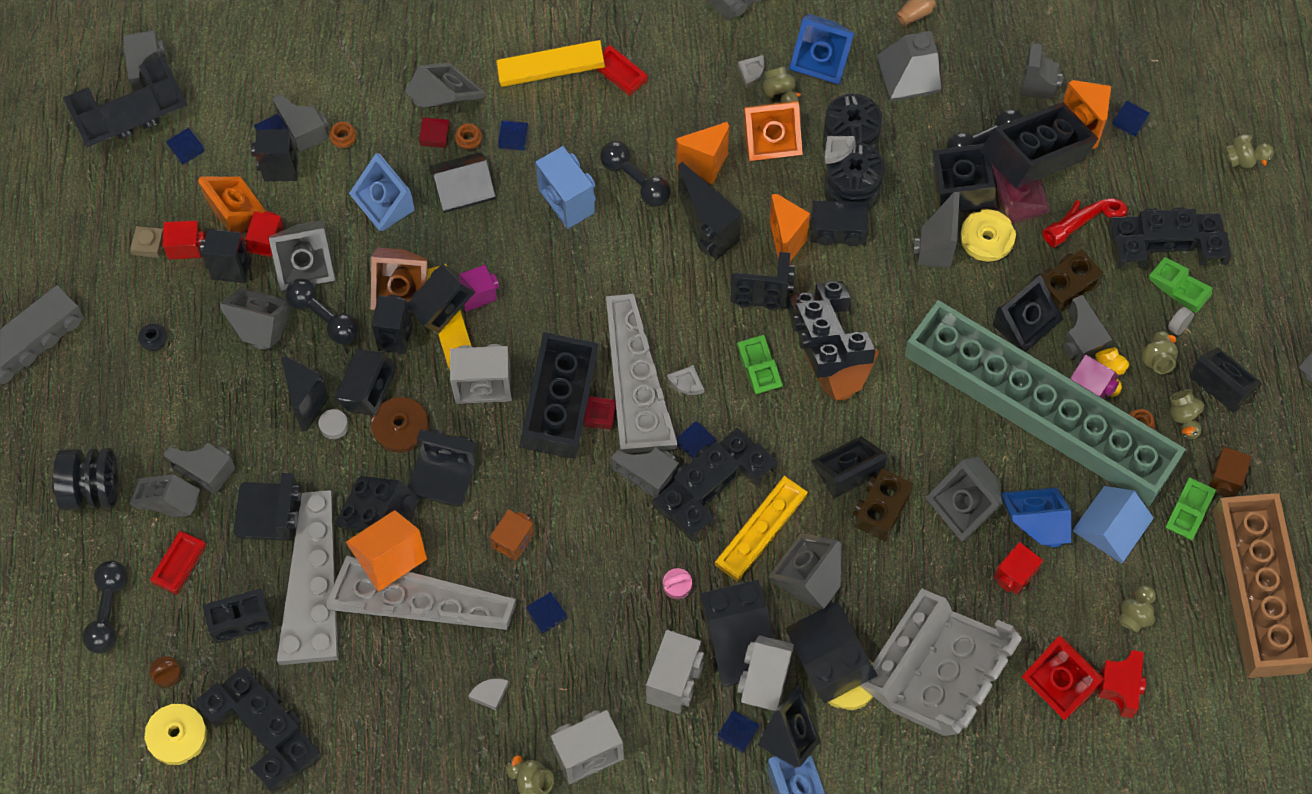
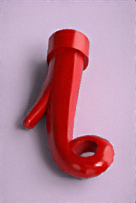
M1108 198L1087 205L1079 210L1080 201L1076 200L1069 212L1060 221L1054 222L1043 229V238L1049 246L1055 248L1065 242L1070 234L1100 213L1104 212L1108 218L1125 217L1128 208L1123 201Z

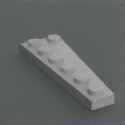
M634 294L606 296L620 451L624 453L650 452L654 448L660 451L677 449V440L669 413L667 412L656 368L650 354L649 344L644 333Z
M331 490L302 493L277 656L279 665L338 660L337 611L327 609L326 604L336 581L333 494Z
M346 556L326 604L327 609L334 611L507 630L516 606V599L412 572H407L378 592L358 560L354 557Z

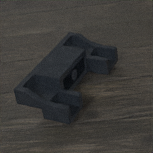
M164 56L138 66L147 85L146 87L99 107L89 87L63 97L86 148L115 135L118 136L119 140L134 134L132 128L141 124L144 129L159 123L158 117L187 105Z
M1183 207L1173 208L1172 210L1150 208L1140 211L1138 216L1111 217L1108 223L1109 237L1113 244L1117 269H1122L1125 262H1138L1139 268L1145 267L1148 260L1147 253L1194 251L1196 246L1200 265H1205L1208 259H1221V264L1227 265L1231 258L1227 232H1223L1220 213L1196 214V209H1185Z
M843 281L816 283L815 293L788 295L787 310L791 317L792 329L798 333L800 348L805 349L817 378L830 377L844 368L872 364L874 362L875 348L868 333L853 332L845 334L835 312L849 311L851 297Z
M736 428L720 443L716 441L710 447L708 445L704 446L696 454V459L689 465L685 463L679 467L674 474V482L653 499V507L663 517L677 526L693 542L697 539V533L706 525L710 527L714 524V516L704 506L740 476V471L757 486L760 484L761 477L769 470L774 472L777 469L778 462L758 442L754 444L739 428Z
M243 666L221 685L218 682L196 699L194 703L215 728L236 713L238 718L268 751L251 769L268 790L274 794L292 778L313 766L322 758V755L298 727L302 722L291 709L287 713L282 709L280 704L283 700L272 688L267 691Z

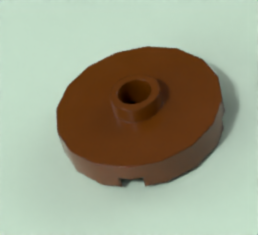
M405 397L391 398L382 403L376 416H373L371 420L372 433L376 441L387 451L395 453L409 452L415 449V446L418 445L417 437L420 429L429 430L427 413L422 405L413 399ZM398 420L404 421L401 426L395 425Z

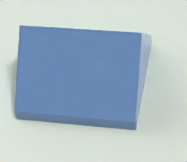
M376 153L349 194L379 231H384L415 211L411 191L380 153Z
M1104 486L1076 524L1073 532L1122 564L1154 517L1135 491Z
M809 756L803 765L794 768L778 757L768 759L767 774L774 794H825L812 756Z

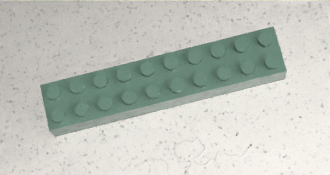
M937 300L907 342L904 355L906 358L1115 486L1135 491L1142 502L1148 506H1151L1186 450Z

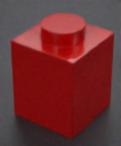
M254 211L245 237L250 253L273 257L269 236L285 230L281 216L269 211L263 213Z
M197 221L164 222L163 248L168 260L201 258L200 244L202 239H206V233L201 231Z
M1019 542L998 566L994 578L997 579V583L1001 588L1018 595L1039 571L1043 560Z

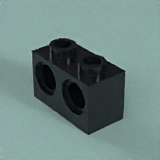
M378 295L371 325L379 351L406 354L413 325L407 300L397 295Z
M261 588L202 605L208 631L215 644L274 627L268 601Z

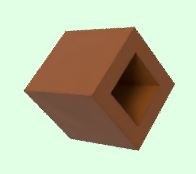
M508 509L489 537L491 548L516 562L535 534L532 520L522 512L514 513Z

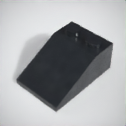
M681 162L678 165L679 197L699 249L705 255L710 254L717 261L740 240L741 212L687 165Z
M759 580L700 593V607L722 688L739 684L743 672H748L750 664L744 663L748 645H750L751 641L755 642L759 635L773 639Z
M838 600L785 628L814 688L824 704L878 676Z

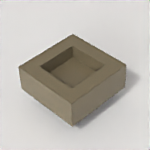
M136 226L130 248L132 255L160 258L163 246V229Z

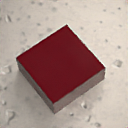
M423 117L419 136L420 146L447 148L450 121L447 119Z
M589 396L584 427L612 430L616 400Z

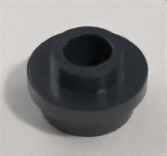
M148 324L140 330L138 340L143 348L157 351L165 345L167 333L159 324ZM156 333V336L154 338H148V336H150L151 334Z

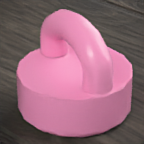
M680 568L668 571L663 579V590L666 595L673 599H683L688 596L692 589L691 575Z

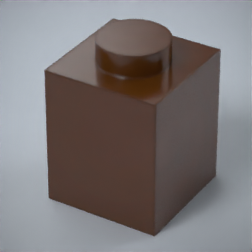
M1223 446L1216 459L1208 486L1216 489V492L1222 496L1236 497L1243 487L1252 456Z

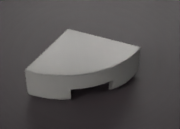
M763 55L738 62V69L746 88L756 84L762 77L764 72Z
M827 136L825 164L841 161L848 156L854 149L855 136Z
M693 365L667 375L670 385L681 393L688 395L704 393V387Z
M504 679L486 680L478 684L468 697L474 702L497 710L508 688L509 681Z

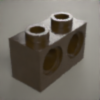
M1081 249L1074 255L1072 253L1067 254L1061 259L1058 266L1053 269L1047 268L1041 273V276L1059 312H1062L1071 305L1074 298L1081 295L1085 296L1098 287L1104 272ZM1073 271H1079L1083 275L1075 274ZM1052 285H1057V286L1061 287L1062 289H1061V290L1054 289V288L1052 287Z
M881 469L878 477H871L865 490L869 493L865 501L860 499L854 509L853 515L856 516L854 527L886 542L911 495L914 483ZM884 488L891 489L894 495H884L881 490ZM871 512H876L880 514L882 518L879 520L871 519L868 516V514Z

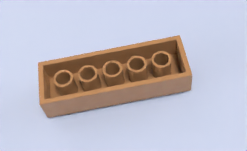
M1275 493L1220 498L1213 509V515L1246 677L1258 678L1306 674L1312 668V641L1280 495Z

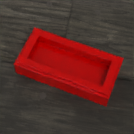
M608 45L602 51L605 67L596 70L629 97L648 80L646 73L611 45Z
M179 530L151 576L150 582L177 595L206 548V543Z

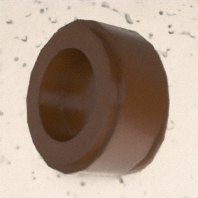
M163 656L156 659L150 666V678L157 686L169 688L174 686L181 678V668L175 659Z

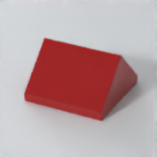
M1061 635L1052 642L1021 676L1063 720H1066L1095 694L1104 680Z

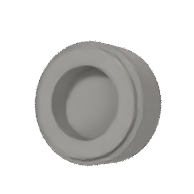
M1186 307L1181 308L1171 319L1168 330L1179 336L1192 321L1194 313Z
M331 409L325 411L320 416L319 428L326 438L338 439L346 434L348 421L342 411Z

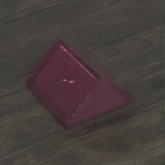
M991 163L1005 213L1012 222L1011 224L1037 217L1050 211L1040 179L1015 189Z

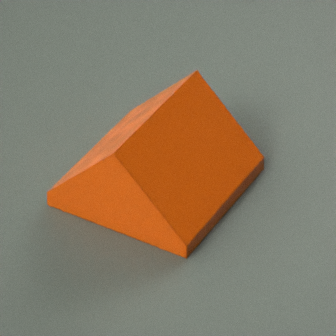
M1072 80L1068 83L1063 102L1099 138L1092 148L1095 149L1098 147L1107 120L1111 86Z
M798 101L744 107L743 130L749 161L803 155Z
M728 122L676 138L677 170L678 165L683 162L705 182L713 185L728 155Z
M200 177L198 179L206 202L227 231L242 234L248 230L254 211L262 213L266 211L241 177Z
M773 194L771 196L769 223L777 258L779 260V252L791 253V262L807 241L810 213L782 196Z
M395 510L346 541V544L378 592L427 560L420 530Z

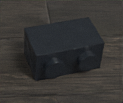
M256 130V141L251 142L252 157H256V169L261 171L263 180L296 181L298 156L290 130Z
M813 200L811 243L821 245L838 243L848 246L866 244L868 202Z
M208 229L206 239H202L200 244V255L204 257L205 267L209 270L212 279L245 283L251 258L242 234L239 232Z
M441 264L432 272L424 285L413 294L407 304L409 310L423 326L440 333L472 297L475 291L457 271Z
M356 349L344 378L337 389L335 399L348 412L376 416L397 366L383 352Z

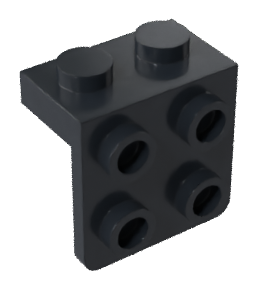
M779 252L777 277L733 273L731 275V303L737 304L740 307L754 305L764 306L770 310L786 309L787 293L793 294L795 264H790L791 253Z
M420 429L417 437L420 451L408 488L420 498L456 507L461 506L478 460L476 443L464 436H457L455 438L447 436L436 429H430L429 431Z
M281 473L280 484L244 482L240 485L233 530L237 538L292 541L293 529L297 528L298 523L296 504L301 499V484H297L293 473Z
M361 476L354 484L340 512L336 525L341 529L362 532L394 510L409 521L420 497L400 480Z

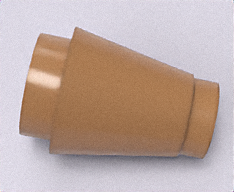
M908 0L896 14V17L906 27L908 24L932 13L936 3L934 0Z

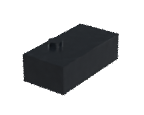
M1060 102L995 127L980 152L1017 189L1084 161L1099 138L1064 102Z
M543 332L519 448L576 459L599 343Z

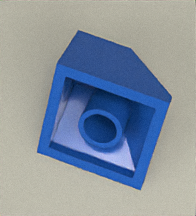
M808 14L802 20L789 69L840 84L854 32L832 20Z
M1058 488L1000 493L1002 503L1012 521L1041 545L1058 547L1062 543H1071V509Z

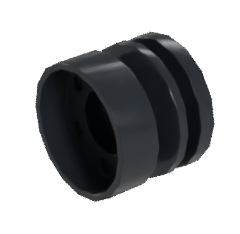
M849 93L833 100L825 114L822 144L824 150H826L827 136H855V142L868 144L877 150L882 125V113L879 106L871 98L861 94Z
M855 142L854 149L843 160L826 165L824 194L827 201L868 202V210H870L878 202L881 192L884 162L876 149L868 144Z
M101 448L100 452L97 449H89L86 460L84 453L79 449L58 451L54 462L53 478L55 498L60 510H83L87 500L91 509H99L100 506L103 509L114 508L118 497L119 472L112 448Z

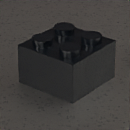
M984 144L933 150V171L940 207L954 192H960L959 211L995 206L996 187L991 162L980 152Z

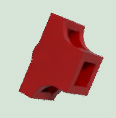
M1131 650L1124 661L1106 660L1100 669V675L1104 680L1098 688V698L1113 701L1118 706L1120 716L1134 717L1139 707V696L1145 692L1146 677H1142L1144 652Z

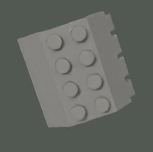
M921 589L872 664L878 676L860 686L899 716L943 736L959 734L961 729H965L977 712L975 707L982 704L993 686L991 681L997 680L1008 662L1006 657L1013 654L1022 638L1012 625L997 620L995 623L996 629L952 611L946 598Z

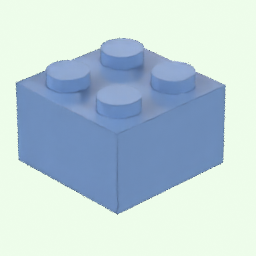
M562 146L535 162L538 190L567 229L595 213L594 202L596 197L593 191L595 183L588 173L584 174L582 172L579 161L573 153L569 154Z

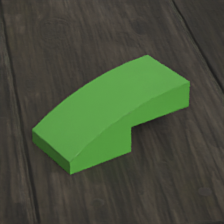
M1166 257L1149 275V279L1164 293L1195 313L1201 309L1212 295V287L1189 276L1188 268Z
M765 335L747 339L736 344L755 395L783 386L775 360H772Z
M1189 477L1165 528L1192 541L1216 489Z

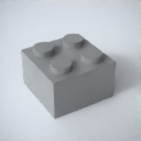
M490 344L486 347L473 348L472 346L463 345L450 349V381L455 404L512 401V374L508 346Z
M666 630L646 684V702L648 704L681 714L684 706H690L694 694L693 686L695 681L693 679L700 678L704 666L702 661L705 653L701 652V641Z
M760 635L755 642H750L744 663L750 664L748 672L744 671L743 675H741L737 693L743 694L742 703L774 711L779 707L794 644Z
M607 710L601 713L593 711L584 716L582 722L573 726L565 724L554 731V735H551L554 755L568 785L624 759L623 742Z

